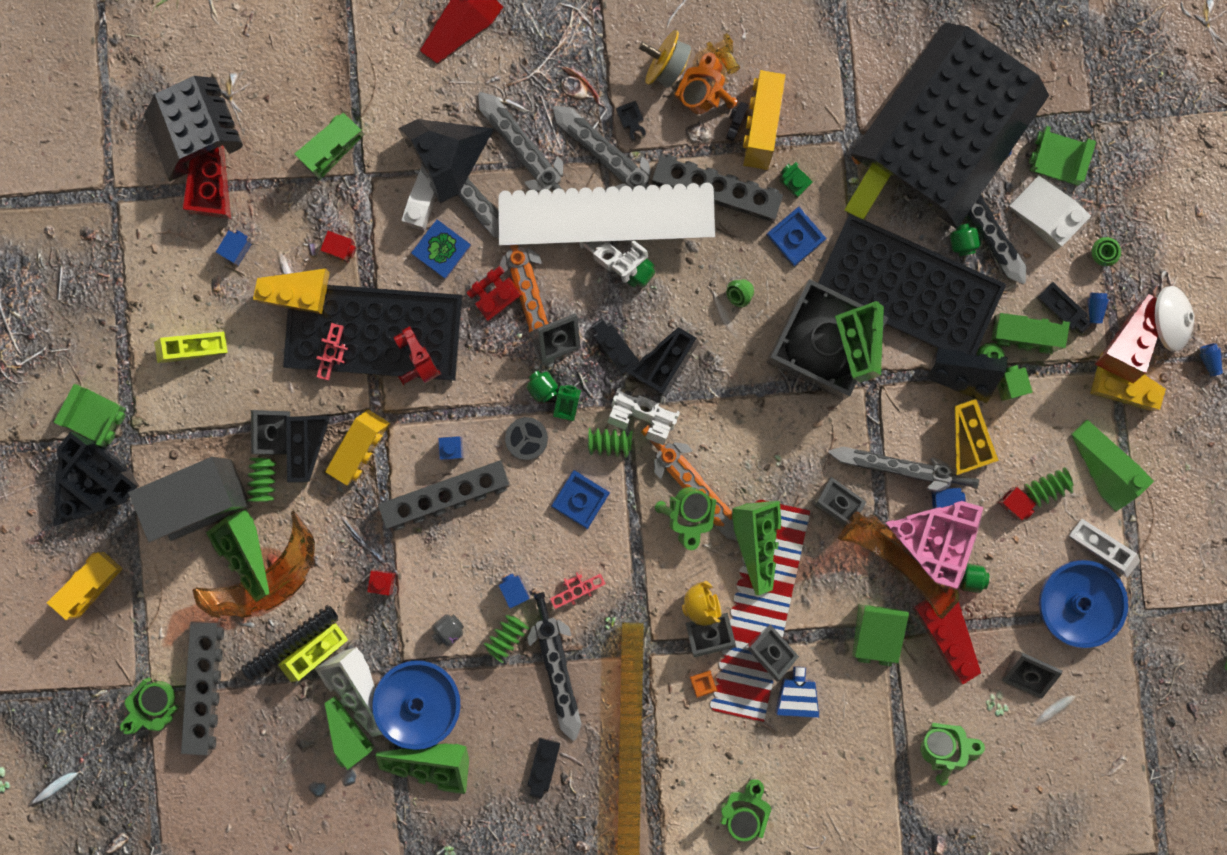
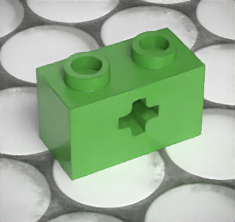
M1018 365L1006 368V372L997 386L1001 401L1033 393L1026 367L1019 369Z

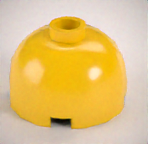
M708 581L691 586L685 594L684 604L682 605L684 615L689 617L695 624L702 626L720 622L721 620L717 618L722 615L717 594L712 596L710 589L713 587Z

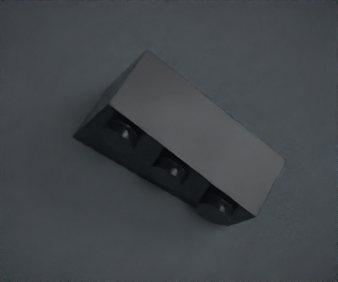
M678 327L661 341L655 349L646 354L642 360L626 372L630 377L666 397L698 346L699 341L697 337Z
M938 348L929 365L927 379L987 404L1006 372L1008 357H1001L1000 359L990 358L986 354L975 356L968 355L963 351Z
M330 416L286 417L287 483L310 482Z

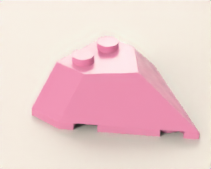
M960 501L951 506L931 509L906 516L904 519L885 522V524L935 583L958 589L977 537L983 507Z

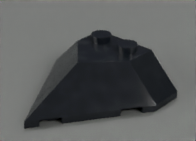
M416 119L400 127L398 130L409 148L413 147L431 179L430 187L441 204L460 194L494 128Z
M72 431L68 433L57 448V457L59 459L55 482L54 505H56V518H54L53 527L127 503L130 499L128 492L139 487L128 467L103 447L97 445L96 442Z

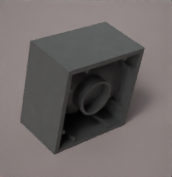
M809 279L803 286L766 363L841 400L850 397L857 380L852 377L835 316L864 305ZM883 315V328H884V326H885V324H886V322H887V320H888V317H886V316H884V315Z
M218 457L207 458L128 492L148 542H153L165 536H168L170 541L176 540L252 507L250 502L246 501L248 497L232 459Z

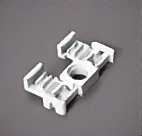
M634 240L630 248L631 251L627 252V254L624 253L623 257L622 253L610 244V241L579 242L580 248L585 247L593 253L594 260L608 271L613 269L621 276L623 283L630 280V275H636V267L648 258L647 250ZM607 253H611L614 255L609 260H605L602 258L603 255Z
M618 388L611 404L613 409L607 423L626 430L629 422L627 417L632 415L653 425V428H649L646 439L664 445L669 431H672L675 427L680 412L678 410L677 413L667 411L659 407L658 402L640 395L638 398L627 395L620 391L621 388ZM640 407H648L650 412H644Z

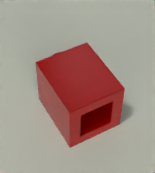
M327 231L320 251L331 257L348 262L349 258L354 257L356 246H354L355 242L352 239Z
M1011 487L998 502L1016 520H1027L1034 513L1035 510L1033 508L1036 505L1018 487Z
M371 570L367 592L392 595L396 573Z

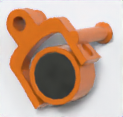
M711 52L702 56L698 67H691L685 71L675 93V96L695 114H704L712 107L718 108L720 98L729 109L734 108L738 102L735 97H731L723 89L725 77L720 73L723 66L719 62L718 57ZM700 77L711 78L716 82L712 87L705 79Z

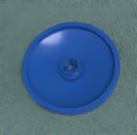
M1076 560L1059 566L1047 577L1039 596V610L1044 625L1055 638L1074 647L1092 648L1110 641L1121 630L1128 613V596L1122 581L1111 569L1094 561Z
M426 661L405 662L389 670L377 684L372 700L373 717L380 732L392 743L407 749L429 748L444 740L455 727L460 713L459 691L454 680L441 667Z

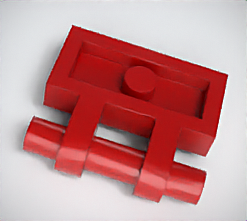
M501 266L495 270L491 269L486 273L487 276L480 282L476 281L472 284V288L466 292L471 299L477 294L481 297L475 305L487 321L493 319L522 296V293L511 278H507L503 282L499 278L505 273ZM494 283L496 288L487 293L484 288Z

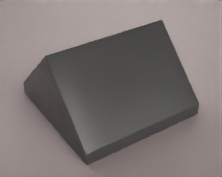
M576 313L539 327L529 333L542 363L581 348L578 316Z
M251 410V454L287 455L286 417H290V411Z
M831 477L812 505L846 529H852L866 501Z
M728 613L722 614L721 617L717 618L721 621L712 625L702 626L692 621L686 623L693 657L736 648Z
M771 624L745 646L777 682L799 658L797 653Z
M1015 650L1002 681L1042 699L1062 675V670Z

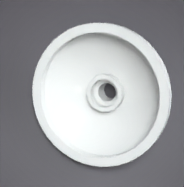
M1175 286L1163 288L1158 295L1155 306L1156 329L1162 344L1170 351H1179L1185 347L1194 326L1192 306L1186 295Z

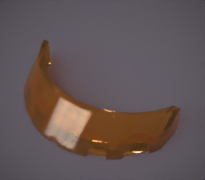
M295 510L291 512L292 532L289 542L281 556L265 570L270 594L256 602L241 583L223 588L195 587L192 592L196 605L201 610L216 618H220V615L239 616L240 618L252 616L251 613L273 609L285 602L289 596L294 595L306 581L307 573L314 565L315 541L312 533Z
M854 512L837 538L840 541H848L863 546L890 563L922 593L937 616L943 619L958 603V590L935 583L893 531L883 524L878 517L871 514L866 517L862 516L860 512Z

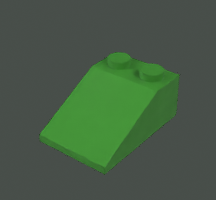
M334 696L325 703L333 750L336 754L335 759L342 768L346 767L348 770L375 747L337 697Z

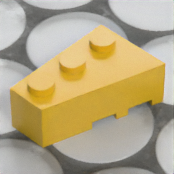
M1097 366L1090 394L1149 411H1156L1161 409L1166 389L1145 374L1133 384Z
M369 409L355 418L325 472L346 486L352 481L357 482L363 472L361 468L371 459L373 449L380 443L382 435L390 422Z

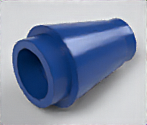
M1090 292V296L1087 298L1090 323H1103L1109 302L1107 293Z
M1217 343L1200 347L1199 355L1210 376L1222 374L1221 348L1218 347Z

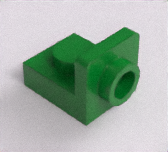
M797 162L792 166L787 164L780 172L782 176L779 180L796 198L813 183L798 167L799 164Z
M572 385L560 386L553 417L574 421L581 390Z

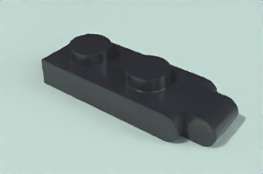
M1053 281L1036 297L1062 323L1063 321L1070 322L1069 329L1071 331L1076 329L1079 333L1083 334L1091 326V323L1086 319L1088 314Z
M601 318L591 325L596 332L593 334L594 338L622 375L639 362L611 323L606 324Z
M542 737L539 738L527 787H531L529 796L542 799L544 791H549L561 742Z

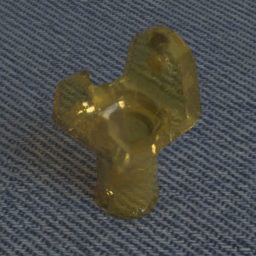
M725 33L723 34L725 46L716 50L709 41L706 43L708 52L714 53L722 61L727 73L730 75L737 72L740 66L732 55L734 52L733 41L729 34Z

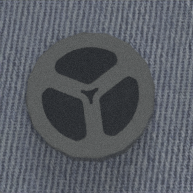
M523 417L510 424L506 431L505 442L507 449L513 456L522 460H531L544 452L548 444V435L546 428L541 422L534 418Z

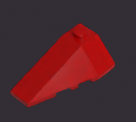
M450 0L420 52L438 64L455 52L462 44L473 39L480 31L491 26L504 7L497 0Z

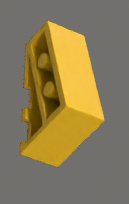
M325 268L257 278L253 300L258 303L322 314L330 272Z
M974 399L954 406L956 475L999 461L977 400Z
M105 552L92 553L85 561L86 564L81 569H78L71 579L47 602L65 620L80 618L122 571L123 568Z

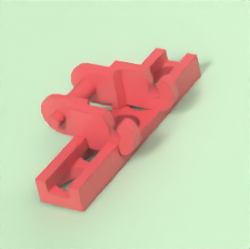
M331 323L327 340L321 339L322 342L326 343L323 358L316 357V359L321 360L317 378L329 381L334 361H337L339 365L340 362H345L342 360L344 350H348V348H345L344 344L339 346L344 326ZM335 327L339 328L338 335L332 333ZM333 348L335 351L334 355L328 356L327 349ZM338 348H339L340 351H339V354H338V358L336 359L335 357H336V354H337V350H338ZM324 361L329 362V366H325ZM323 369L328 370L326 377L321 375Z
M577 572L576 576L569 580L564 578L565 582L563 585H567L568 589L550 598L554 608L557 609L569 602L575 605L574 600L587 593L591 597V591L606 584L601 573L583 582L581 580L582 575H579ZM600 578L602 583L594 585L593 580ZM579 580L580 584L570 588L569 584ZM586 583H591L592 588L589 589ZM576 587L582 589L581 595L574 594ZM566 593L568 594V596H569V598H570V599H568V600H566V599L564 598V594H566ZM561 597L563 602L556 605L554 599Z

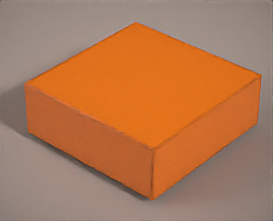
M710 670L690 676L696 698L717 691Z

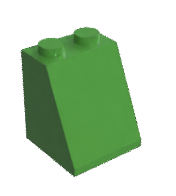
M858 604L852 656L858 658L857 661L862 663H870L871 660H878L879 665L892 666V662L899 663L909 612Z

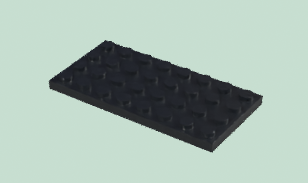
M850 213L818 281L819 284L862 305L875 301L879 302L884 306L883 315L888 317L885 325L935 348L963 351L968 355L976 354L1007 285Z
M327 285L322 314L288 308L283 368L318 371L321 360L316 359V357L323 358L326 343L322 342L321 339L327 340L331 323L344 326L339 346L344 344L348 350H344L342 360L345 361L344 363L340 362L339 365L337 361H334L332 372L402 376L415 369V366L409 357L411 354L409 344L400 349L393 337L403 333L402 330L410 326L420 345L426 348L435 366L441 373L440 376L434 379L456 381L463 296L458 294ZM335 327L332 333L338 335L339 328ZM333 348L327 349L328 356L334 355L335 351ZM338 348V350H337V354H336V357H335L336 359L338 358V354H339V351H340L339 348ZM324 361V365L329 366L330 363Z

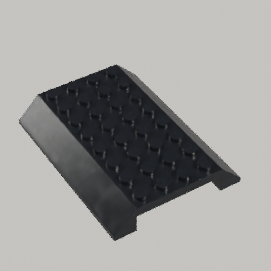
M944 23L853 150L851 156L867 167L873 162L943 211L939 217L957 229L1049 97V93L1038 74L968 26Z

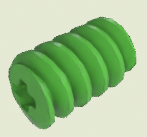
M589 428L588 450L590 455H593L595 449H597L599 456L602 455L604 450H606L607 456H610L614 450L616 457H619L621 451H623L624 457H628L631 451L632 430L628 436H626L625 430H622L620 436H618L616 429H613L611 435H609L608 429H604L601 435L599 428H596L594 434H592Z
M249 458L255 462L248 467L254 470L253 473L248 474V477L254 479V481L247 483L248 486L253 487V490L247 491V494L253 496V498L246 501L269 502L274 500V497L268 495V493L275 491V488L270 487L269 484L276 482L275 479L270 478V475L276 474V471L270 469V467L277 465V463L271 459Z
M1064 467L1062 472L1056 470L1054 475L1049 473L1046 479L1040 477L1038 482L1035 480L1031 481V486L1024 484L1026 495L1040 508L1042 507L1041 500L1049 504V497L1051 496L1056 501L1057 493L1065 497L1066 489L1070 494H1073L1074 485L1069 471Z
M505 615L508 623L500 622L499 624L503 629H494L497 637L489 636L491 644L484 642L487 651L502 663L504 662L501 656L506 658L509 656L506 649L514 650L511 642L519 644L520 641L517 635L525 636L522 628L530 629L514 615Z

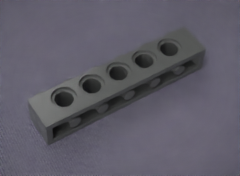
M671 155L660 156L652 179L653 185L661 187L668 184L674 188L677 184H683L687 190V186L692 183L691 179L699 176L703 179V184L710 183L713 185L714 183H720L723 185V191H714V204L774 223L783 198V194H779V190L767 187V189L761 188L758 183L753 181L745 183L739 181L738 177L731 174L723 176L712 168L704 170L698 168L696 163L690 161L682 163ZM680 170L683 176L680 179H675L672 177L671 172ZM735 189H740L743 191L744 197L740 199L735 198L732 192ZM761 196L764 199V204H755L753 197Z
M502 460L382 502L378 504L386 529L392 528L393 531L405 528L404 523L413 521V524L426 520L425 516L431 513L435 517L446 513L445 508L453 506L454 509L466 506V501L474 498V501L477 502L487 498V493L494 491L496 495L507 491L506 486L511 484ZM489 476L492 479V484L489 488L481 486L480 481L482 477ZM464 483L470 484L472 488L471 493L466 496L460 492V487ZM444 490L449 491L451 494V499L447 503H443L440 500V494ZM422 498L430 500L429 509H421L419 503ZM403 505H407L410 509V514L405 518L399 513V509Z
M199 620L190 622L181 754L209 755L216 748L217 739L214 736V728L218 724V715L215 714V708L218 706L220 694L217 693V684H220L221 671H218V666L223 657V650L220 649V640L224 638V627H221L222 622ZM204 638H208L211 641L209 650L205 649L202 645ZM202 660L208 661L210 665L208 671H204L201 668ZM201 682H205L208 685L206 693L201 692L199 688ZM199 704L205 705V715L198 712ZM197 726L204 728L205 735L203 737L197 734Z

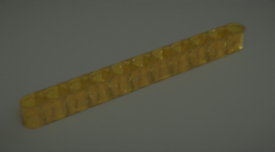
M622 622L617 855H640L644 623Z

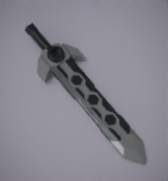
M980 195L967 214L984 238L1006 276L1021 284H1025L1026 265Z
M544 592L535 593L533 595L537 602L541 620L532 626L527 636L528 644L531 646L538 637L540 638L539 643L545 668L549 676L560 730L571 740L575 741L582 724L569 678L561 637L558 634L560 632L561 634L571 636L570 628L559 619L549 618Z

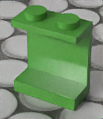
M1046 126L1036 135V151H1033L1029 158V164H1031L1030 171L1079 186L1085 181L1096 141L1087 139L1084 142L1051 133V127Z
M73 384L54 423L68 427L97 442V445L106 447L107 444L113 441L117 425L123 422L126 408L81 385Z

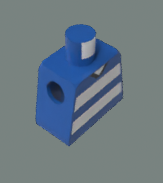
M793 666L792 679H782L775 709L777 715L819 718L816 683L813 680H806V667Z

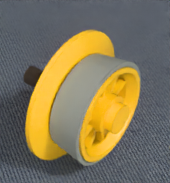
M673 30L666 37L658 50L643 41L641 42L638 49L654 57L646 75V84L650 85L657 80L666 88H669L683 73L690 56L691 46L677 41L679 36L677 30Z

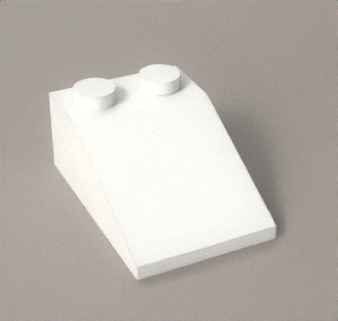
M1040 176L1009 206L1055 251L1061 248L1091 217L1074 199Z

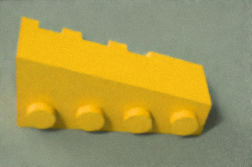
M760 70L759 77H754L752 90L756 91L755 97L751 96L749 109L752 110V116L747 118L746 129H749V133L745 135L743 148H746L743 166L764 170L769 169L774 152L786 74Z

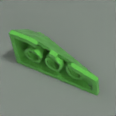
M780 501L747 503L732 508L734 531L755 595H762L773 590L776 568L773 557L774 550H778L779 542L775 541L777 529H781Z
M444 743L425 749L405 748L377 752L375 755L380 770L401 777H407L408 775L415 777L419 780L418 783L424 785L426 781L438 785L437 789L442 791L466 793L469 756L466 746Z

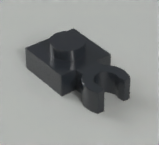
M636 100L616 108L623 129L630 127V139L632 142L635 141L634 133L636 131L641 132L643 138L646 137L645 129L639 126V123L644 122Z
M740 102L738 107L734 106L730 115V119H733L726 137L727 140L734 142L748 104Z

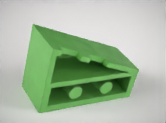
M342 113L340 116H335L327 127L294 153V155L321 180L365 134L349 117Z
M877 301L835 316L852 377L860 383L881 376L884 306Z
M999 313L995 315L991 341H997V345L1010 347V344L1018 345V349L1031 351V348L1040 349L1039 353L1052 355L1053 352L1066 348L1070 322L1063 321L1062 324L1049 322V319L1042 318L1041 321L1030 319L1028 316Z

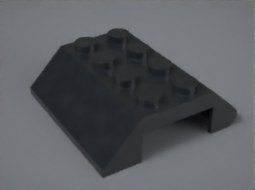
M192 76L154 94L144 113L169 181L190 173L186 164L187 161L223 145L229 154L243 147L238 131L233 129L235 123L223 97H220L222 96V91L216 78Z

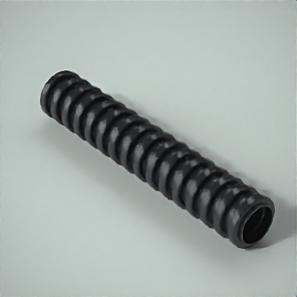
M326 605L325 609H320V613H315L313 618L309 617V621H304L302 626L298 625L297 629H292V633H287L286 637H281V641L277 640L275 645H270V649H264V653H259L258 657H253V661L249 660L247 665H242L241 668L245 677L253 682L255 677L258 678L261 676V673H266V669L270 670L272 665H277V661L281 662L283 657H288V653H294V649L298 650L300 645H305V641L309 642L311 637H316V633L320 634L322 629L326 630L328 625H333V621H338V615L331 606Z

